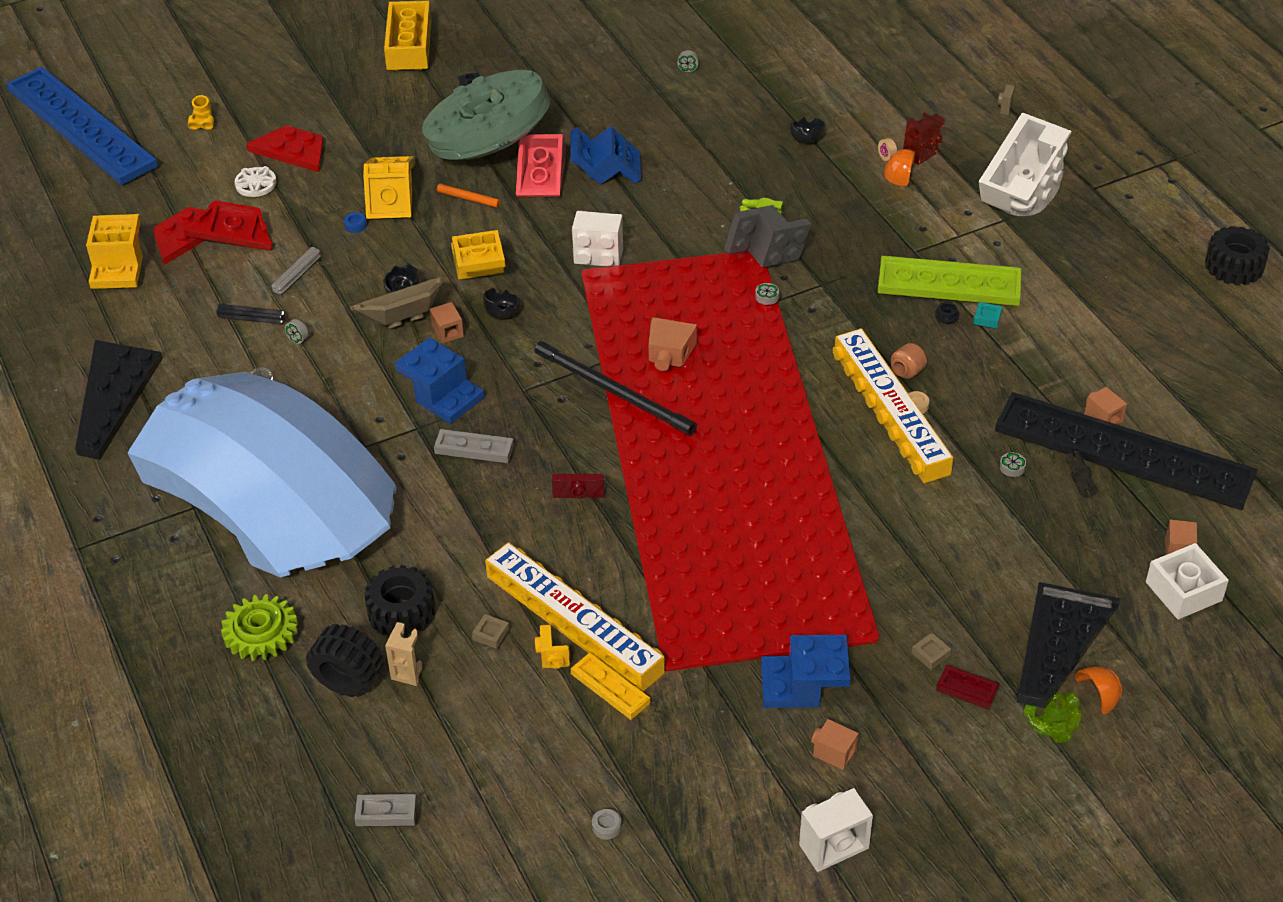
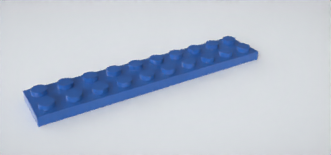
M39 67L6 83L7 90L120 185L130 182L132 179L158 166L157 160L43 67Z

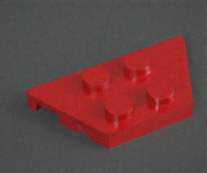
M285 125L246 144L248 152L319 172L321 168L320 160H322L324 144L322 135Z
M214 200L207 210L202 211L197 216L196 222L184 228V236L272 250V241L269 239L266 224L258 207Z
M187 207L153 227L164 265L205 241V239L184 236V228L196 222L197 216L205 210Z

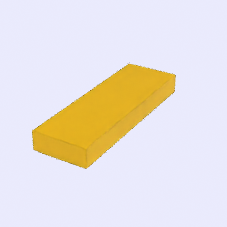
M591 652L571 667V675L630 720L650 704V697Z

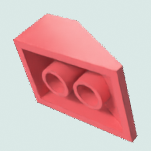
M563 134L525 135L519 140L516 197H560L566 161V143Z

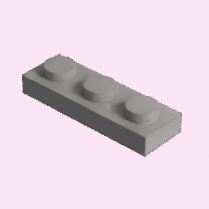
M440 429L434 445V452L440 455L508 463L514 447L513 438Z

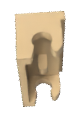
M397 622L385 645L391 680L417 686L419 683L418 677L422 671V662L419 660L416 663L414 645L418 638L417 630L414 629L410 637L403 638L405 625Z

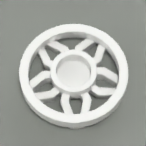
M266 166L249 169L243 168L235 178V188L237 192L247 197L263 196L275 188L276 176Z

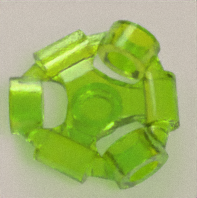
M1067 691L1064 694L1056 693L1046 709L1044 708L1042 716L1036 717L1037 707L1025 705L1023 716L1028 718L1029 725L1042 736L1046 734L1052 737L1055 743H1063L1072 737L1073 731L1079 729L1082 713L1078 709L1080 702L1077 696Z

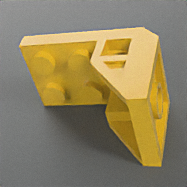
M415 156L371 157L364 163L366 219L412 217L411 169L415 166Z

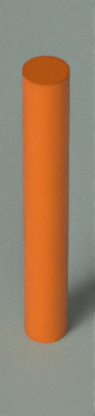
M443 184L437 186V192L495 208L500 206V199Z

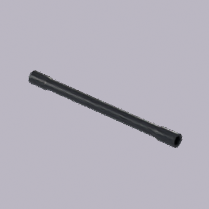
M539 341L535 346V354L550 362L557 363L670 424L671 427L688 436L695 432L696 422L679 413L670 411L565 355L544 341Z

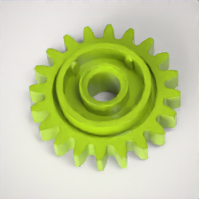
M265 594L262 600H258V597L253 595L252 602H248L247 599L243 598V606L233 604L234 612H226L227 619L221 622L223 626L221 633L225 646L231 649L233 655L239 652L241 659H244L250 654L252 661H255L257 655H261L262 659L266 660L268 653L276 657L278 648L286 651V642L294 643L293 635L298 634V621L294 608L289 607L286 600L280 603L279 597L275 596L269 601L268 594Z

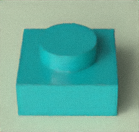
M979 302L973 324L997 329L1003 306Z

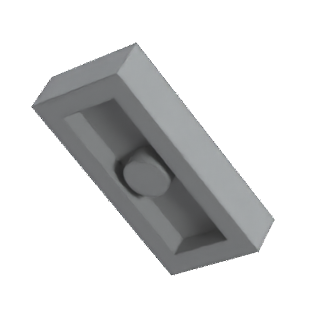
M416 794L357 795L356 826H415Z

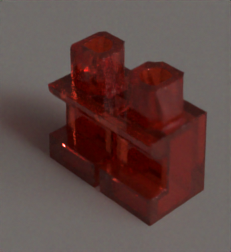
M924 112L921 120L916 121L912 118L907 121L906 139H904L903 149L915 151L914 163L917 165L934 156L937 146L942 144V136L939 133L940 128L945 123V119L938 114L930 116Z

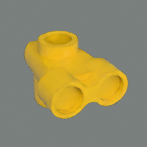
M204 95L196 96L192 100L193 113L188 118V128L192 130L199 128L211 130L214 125V117L211 116V100Z

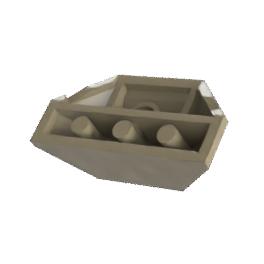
M443 276L349 307L352 312L380 326L388 325V328H393L401 325L402 319L409 317L410 321L423 318V312L429 311L444 279Z

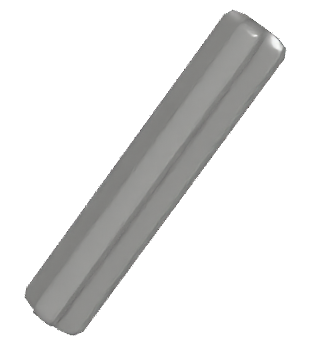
M310 247L271 285L272 291L279 295L283 294L321 257L320 250Z

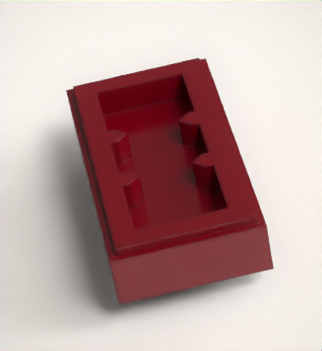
M552 474L553 498H604V474Z
M946 665L937 683L936 691L990 710L1000 684Z

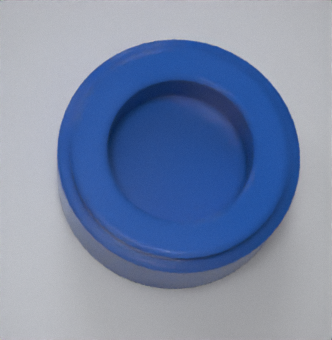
M354 212L345 216V229L351 233H359L365 230L367 227L365 215Z

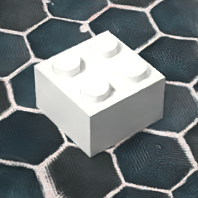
M577 211L572 227L574 264L607 267L619 266L623 253L622 215Z
M1196 543L1151 561L1146 579L1148 586L1177 619L1223 601L1229 581Z
M854 788L846 792H838L831 799L820 804H812L802 811L799 845L817 872L822 871L869 849L873 815Z

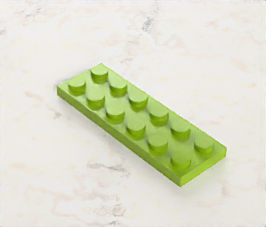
M881 256L878 293L1019 306L1021 268Z

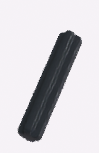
M219 304L216 308L217 317L273 324H283L285 320V312L283 310Z

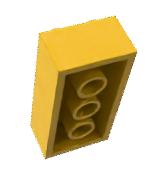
M429 1L389 2L384 46L387 70L428 69L431 35Z

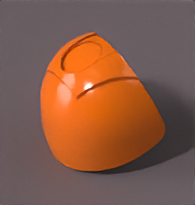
M902 149L890 157L884 170V176L889 182L900 186H907L909 184L911 166L915 161V151Z
M1099 666L1078 670L1075 674L1076 682L1092 679L1096 685L1101 699V713L1105 715L1112 711L1122 693V686L1118 676L1112 670Z

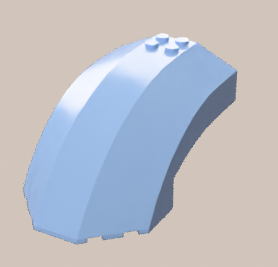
M238 372L188 381L184 388L166 396L165 401L157 405L128 451V455L142 483L173 494L204 511L237 537L252 566L278 577L290 575L292 569L304 567L306 571L325 566L326 560L338 557L341 561L351 559L391 527L389 517L393 513V494L396 493L397 487L369 451L331 414L302 393L285 384L251 373Z

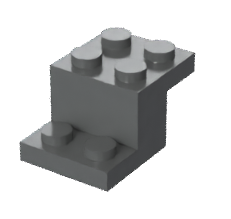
M774 205L735 212L724 249L728 254L748 250L761 267L798 260L811 223L807 218L787 222Z

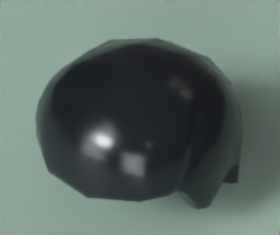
M803 117L799 121H793L790 125L792 136L797 141L806 144L818 141L825 128L824 121L819 118H814L812 122H807L806 118Z
M406 263L404 267L395 265L385 275L383 280L386 292L391 293L419 284L417 269L409 263Z
M495 288L484 292L483 303L490 317L506 319L514 316L519 311L520 299L517 295L509 293L507 289L502 294L497 293Z

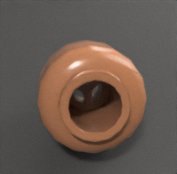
M913 343L904 344L892 354L890 360L893 372L905 379L916 376L927 364L925 352L921 347Z

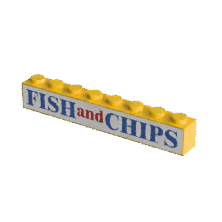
M863 329L836 336L835 347H833L835 359L841 362L846 375L852 378L857 391L861 392L865 397L867 406L874 410L879 423L885 426L890 439L896 442L902 457L907 458L913 473L918 475L923 483L951 475L953 456Z
M508 542L485 560L487 578L587 653L591 652L642 692L664 674V656L657 648H652L638 634L632 633L623 627L619 620L608 616L597 604H592L585 599L578 590H573L567 586L559 576L552 575L541 563L529 558L522 549L516 548Z

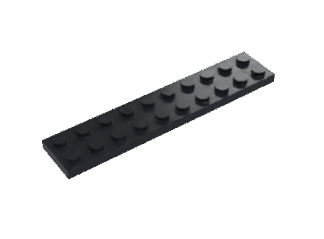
M1015 392L1011 393L995 426V431L1240 510L1244 508L1258 470L1257 468Z

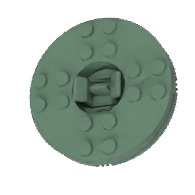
M531 70L506 71L485 78L480 76L467 86L455 88L453 94L441 101L426 117L422 126V132L431 151L437 157L451 160L480 158L512 145L534 129L548 110L550 97L541 77Z

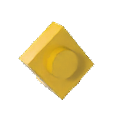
M540 625V636L535 637L536 653H541L542 668L557 669L569 667V646H552L551 625Z

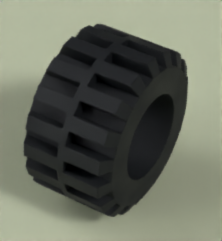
M1230 226L1229 228H1221L1220 231L1217 230L1211 236L1205 259L1206 269L1209 270L1212 276H1216L1217 280H1223L1227 284L1248 285L1250 282L1254 283L1264 273L1270 246L1267 244L1268 241L1266 238H1262L1263 235L1245 227Z
M400 565V568L391 566L389 570L385 571L383 569L379 571L378 576L373 575L370 579L371 583H367L365 587L366 592H364L369 622H371V626L374 629H378V632L382 635L387 633L388 637H390L396 623H403L405 625L403 638H406V635L412 634L411 632L414 629L423 631L427 628L426 624H431L435 615V601L431 580L429 577H426V573L423 571L417 572L415 567L406 568V565ZM399 600H407L402 603H393Z
M332 624L325 627L306 656V661L308 662L306 665L318 682L329 690L348 697H359L365 694L384 665V657L381 655L382 652L376 646V643L366 634L358 631V629L343 624L341 626Z

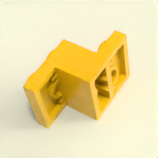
M139 214L93 216L86 244L92 265L89 278L90 289L137 287L143 259L138 239L141 222Z
M498 230L452 237L451 247L458 280L504 273L505 258Z

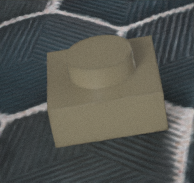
M1006 84L1004 93L1000 92L998 105H1001L1000 114L1009 115L1015 89L1013 85Z
M484 614L472 632V640L497 649L509 631V622Z
M930 633L912 646L911 654L932 670L951 656L952 649L933 633Z

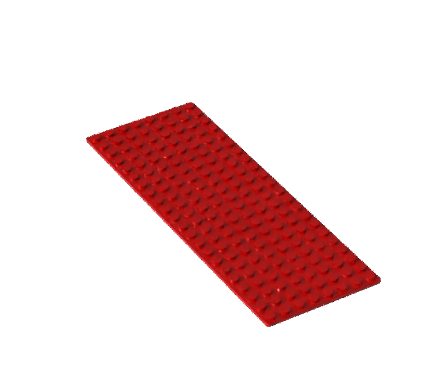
M741 251L731 254L722 253L583 270L581 272L602 374L670 411L679 413L697 423L695 432L688 436L671 427L670 424L605 390L658 647L664 656V670L675 671L761 659V656L789 655L790 635H846L847 647L877 643L879 641V633L778 301L771 305H764L755 298L757 286L763 283L772 284L767 266L761 267L749 251ZM652 317L697 325V343L683 366L669 365L666 371H661L655 367L654 362L649 360V336Z

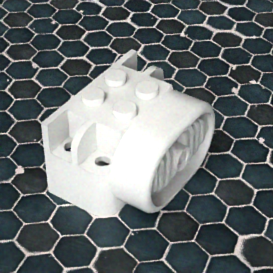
M1022 113L979 180L981 201L1016 216H1030L1041 212L1051 202L1060 188L1063 177L1062 170L1064 169L1063 158L1068 151L1066 141L1071 135V131Z

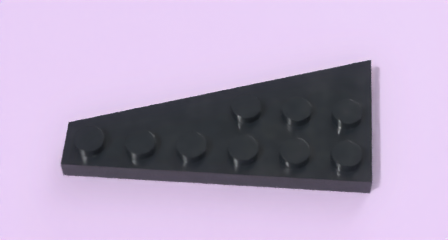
M95 340L75 447L78 456L99 460L102 458L162 361L161 352Z
M1039 582L1017 703L1046 709L1117 610L1121 598Z

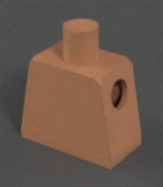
M652 317L649 336V360L654 362L655 367L661 371H666L669 365L683 366L697 343V325Z

